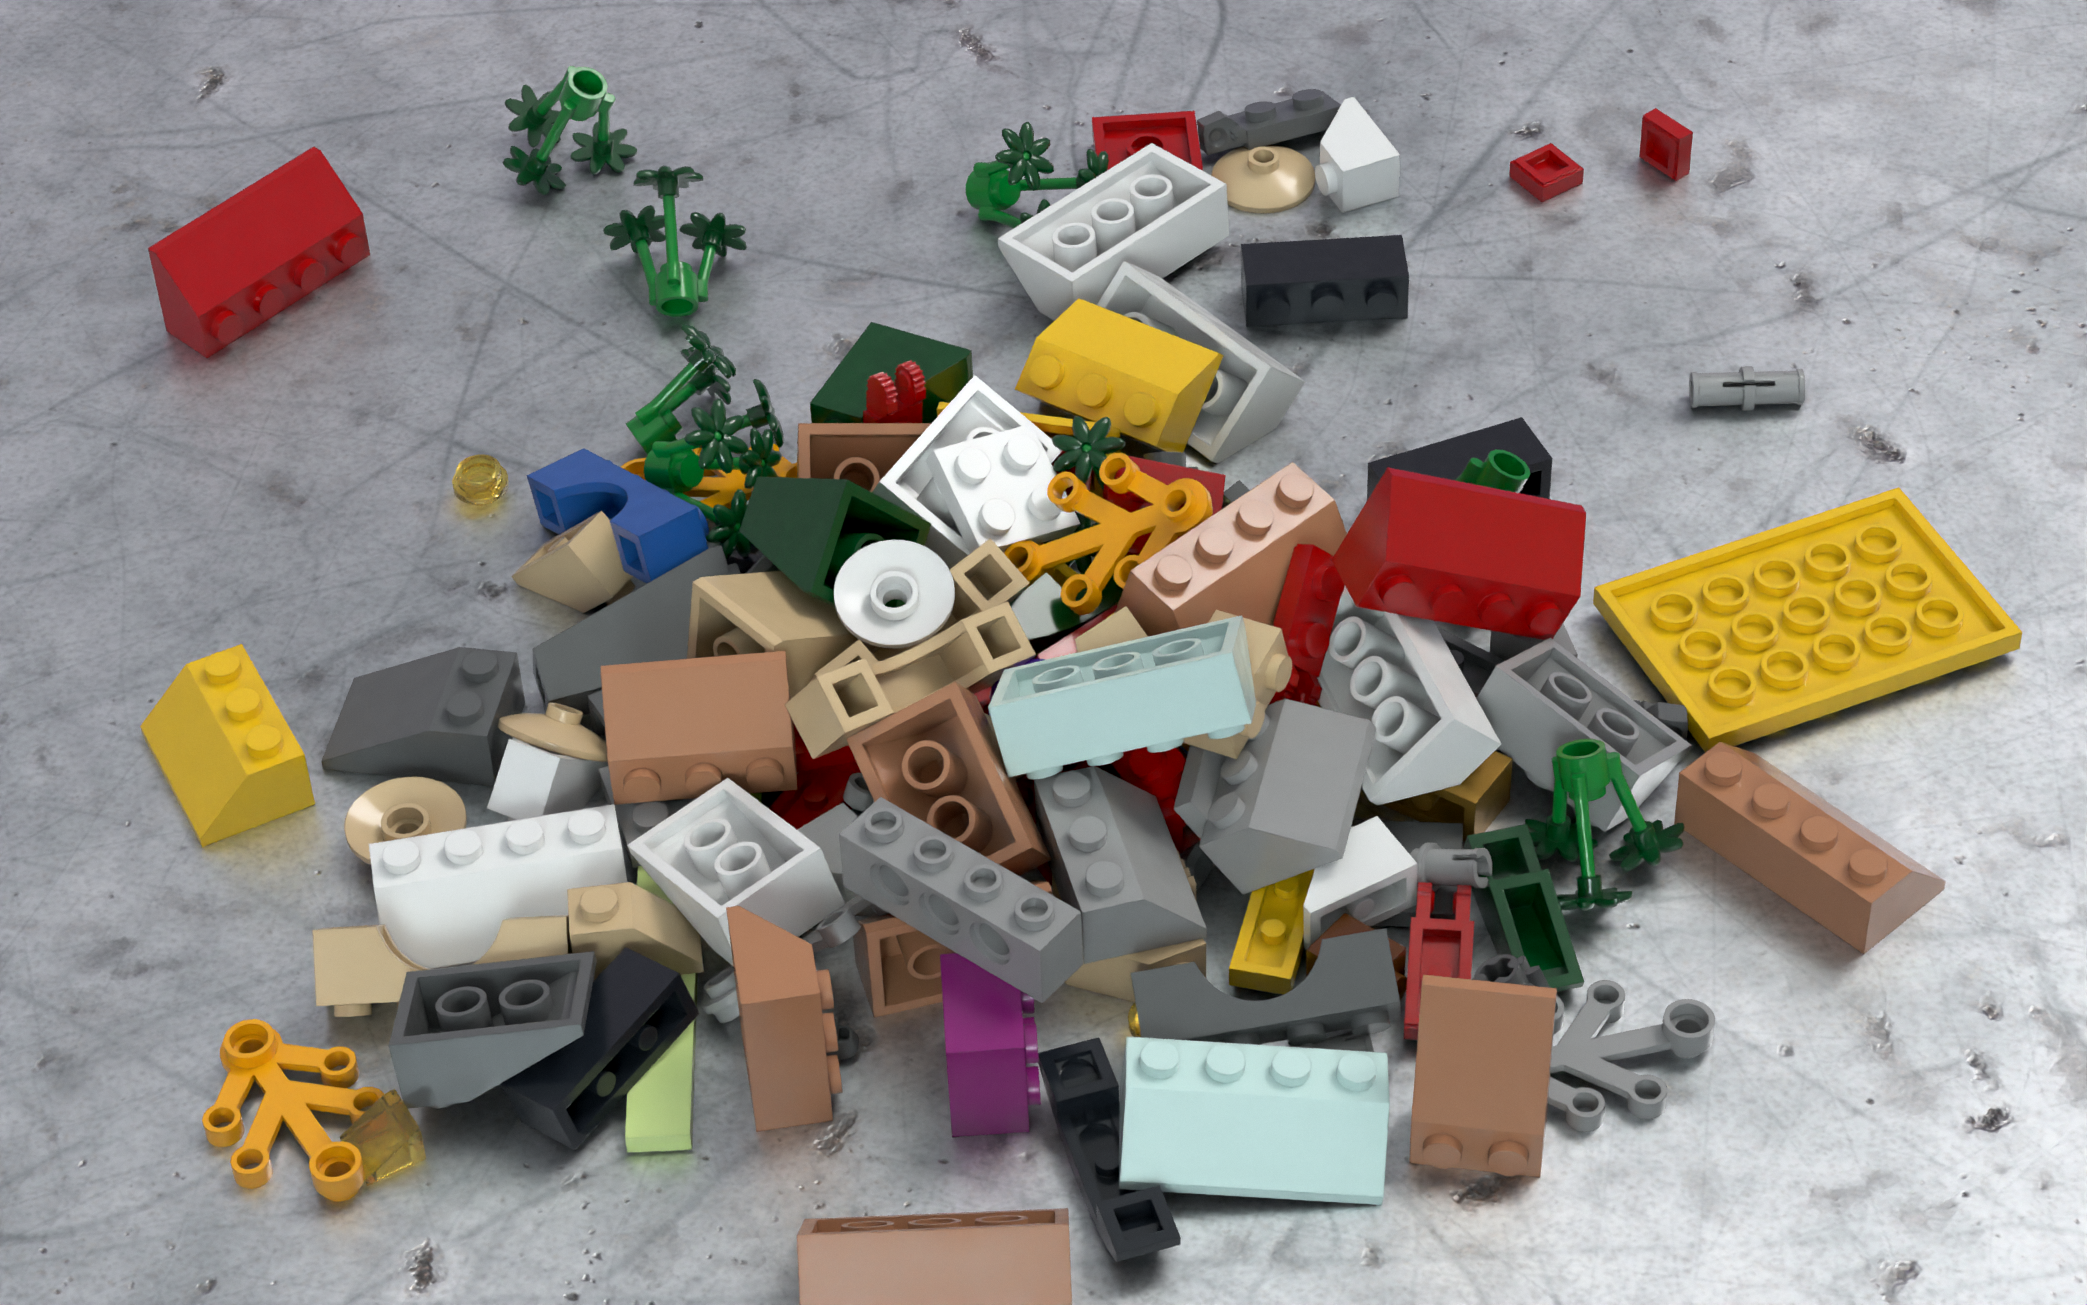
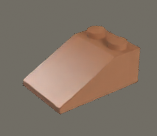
M1423 975L1409 1163L1431 1165L1440 1169L1459 1168L1495 1172L1504 1176L1541 1177L1557 988Z

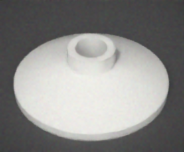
M906 540L879 541L858 550L844 563L834 585L835 608L846 629L863 642L882 648L910 647L929 639L947 622L955 601L953 577L945 562L929 548ZM893 599H899L905 603V605L897 608L885 606L888 601Z

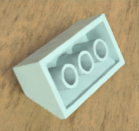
M1242 615L1004 669L988 709L1008 777L1027 774L1028 779H1042L1059 773L1063 770V765L1086 760L1089 766H1100L1120 759L1124 755L1123 752L1147 747L1148 752H1164L1180 746L1184 742L1183 738L1207 733L1210 739H1222L1243 731L1244 725L1252 723L1256 706Z
M1126 1037L1120 1081L1119 1189L1144 1190L1160 1185L1162 1192L1382 1205L1390 1105L1387 1053Z

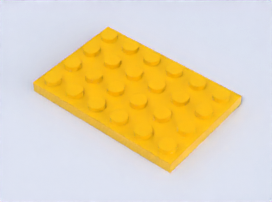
M1899 487L1594 587V606L1665 700L1670 704L1685 706L1687 709L1688 730L1705 753L1719 742L1736 746L2020 649L2022 638L2020 628Z

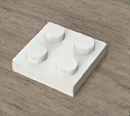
M1033 424L935 449L926 459V463L969 553H972L990 538L1004 553L1015 542L1033 541L1037 544L1071 535L1080 525L1075 511L1070 513L1064 512L1048 498V485L1057 474ZM1065 491L1062 495V499L1067 497Z

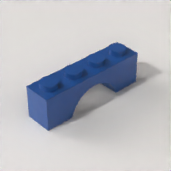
M585 448L526 475L542 526L559 535L602 511L610 520L624 572L646 584L709 549L706 541V536L709 534L708 523L704 514L696 505L674 496L667 490L653 485L640 476L632 474L613 464L610 460H606Z

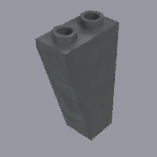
M722 546L705 550L532 649L533 674L545 713L548 703H557L577 709L583 713V716L590 714L588 695L602 690L601 666L687 659L693 581L706 576L741 574L736 563L727 564Z

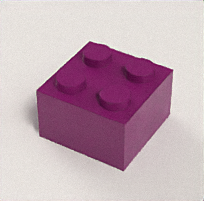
M958 953L940 954L952 1137L1030 1132L1028 1106L1041 1105L1038 1066L1026 1067V1064L1039 1063L1035 1019L1034 1017L1023 1018V1014L1035 1013L1034 998Z

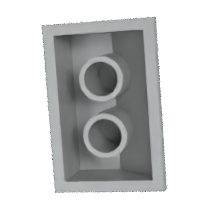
M1552 638L1496 665L1476 698L1501 742L1496 751L1512 758L1515 763L1525 770L1527 777L1534 784L1553 792L1555 778L1552 758L1557 756L1556 750L1567 742L1580 739H1596L1605 743L1606 754L1618 752L1620 754L1623 775L1638 807L1641 806L1681 761L1691 747L1690 743ZM1611 780L1606 786V794L1603 797L1588 802L1590 824L1599 827L1604 832L1628 818ZM1567 792V803L1572 806L1575 813L1574 801L1569 798V792Z
M1283 699L1267 706L1260 732L1255 738L1248 739L1237 759L1225 756L1199 847L1242 895L1343 858L1376 732V727L1370 720Z
M1096 766L1058 773L1042 779H1034L1036 826L1052 859L1048 861L1061 900L1081 911L1084 964L1207 937V928L1156 796Z

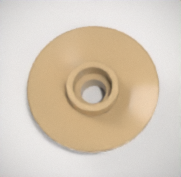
M1273 144L1257 147L1252 150H1248L1245 146L1234 149L1216 162L1211 176L1227 184L1228 205L1249 213L1267 214L1289 210L1304 202L1311 195L1315 187V170L1310 161L1293 149Z
M548 703L545 714H514L499 719L498 728L501 731L523 742L575 758L608 762L606 741L593 731L582 726L580 722L583 713L572 707Z
M401 777L377 784L360 795L347 812L344 831L351 851L359 859L371 865L369 844L464 829L467 825V815L461 797L448 785L425 777Z

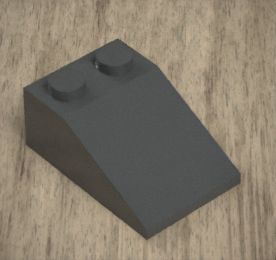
M458 647L355 677L321 761L323 769L395 777H425L437 781L494 786L508 740L513 739L512 736L498 728L499 719L509 715L522 714L525 705L517 652Z
M595 951L406 972L388 1045L405 1109L428 1106L439 1109L456 1103L470 1102L583 1036L597 964Z

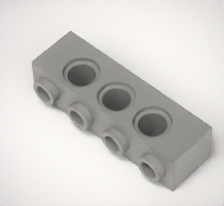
M880 797L839 833L844 887L1041 1003L1046 1001L1083 965L1081 911L884 798Z

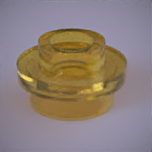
M478 454L469 456L458 464L452 479L454 494L459 500L468 504L482 506L500 499L509 488L507 471L496 458Z

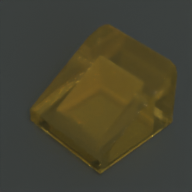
M395 1089L390 1090L379 1098L340 1136V1142L351 1143L360 1151L365 1171L364 1182L367 1186L426 1160L420 1128Z

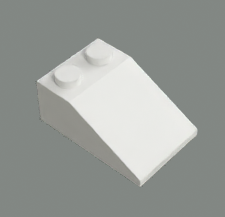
M975 375L879 481L872 493L931 523L925 547L935 552L950 570L970 553L926 463V459L935 449L1033 423ZM1033 424L1052 464L1062 451L1053 445L1052 439Z
M726 778L627 845L631 855L709 946L732 966L733 960L726 907L741 906L799 937L845 905L821 848L729 778Z

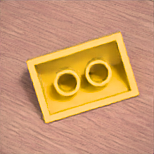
M1078 298L1036 337L1015 390L1044 404L1074 416H1080L1086 421L1097 422L1103 417H1108L1111 420V426L1120 429L1121 435L1163 452L1183 453L1224 355Z
M242 644L187 663L140 726L148 747L202 847L315 805L305 754Z

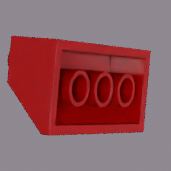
M315 146L148 248L166 331L206 358L211 357L370 255L362 211L322 151Z
M1387 467L1331 561L1356 607L1542 640L1553 639L1581 596L1586 511L1582 505Z

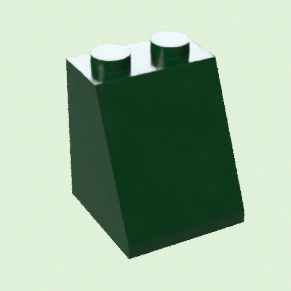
M871 322L810 402L811 422L863 423V411L867 410L866 390H868V387L866 385L868 384L869 376L879 372L887 373L895 385L896 375L894 373H896L895 368L898 367L897 365L912 360L923 371L924 381L926 382L924 384L926 398L922 401V423H932L937 418L939 402L950 403L973 378L972 350Z
M757 477L739 532L803 592L835 607L834 585L837 575L844 563L854 553L872 543L885 540H906L925 546L931 523L847 479ZM899 599L890 600L885 604V606L891 608L905 605Z

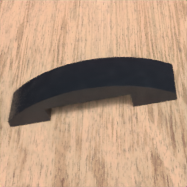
M1100 1038L1038 1053V1064L1070 1166L1092 1220L1113 1258L1118 1262L1181 1245L1180 1234L1160 1185L1144 1190L1119 1189V1085Z

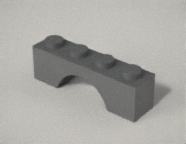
M1386 928L1322 939L1318 958L1309 975L1293 990L1268 1000L1249 1001L1223 993L1204 977L1195 962L1131 973L1142 1038L1254 1045L1287 1040L1291 1046H1300L1321 1042L1326 1039V1033L1351 1029L1355 1035L1379 1033L1387 1030L1390 1027V1022L1402 1020L1400 998Z

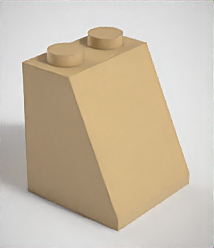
M782 571L706 576L693 581L687 659L785 651L791 699L808 685L817 671L859 640L843 625L835 607L803 592Z

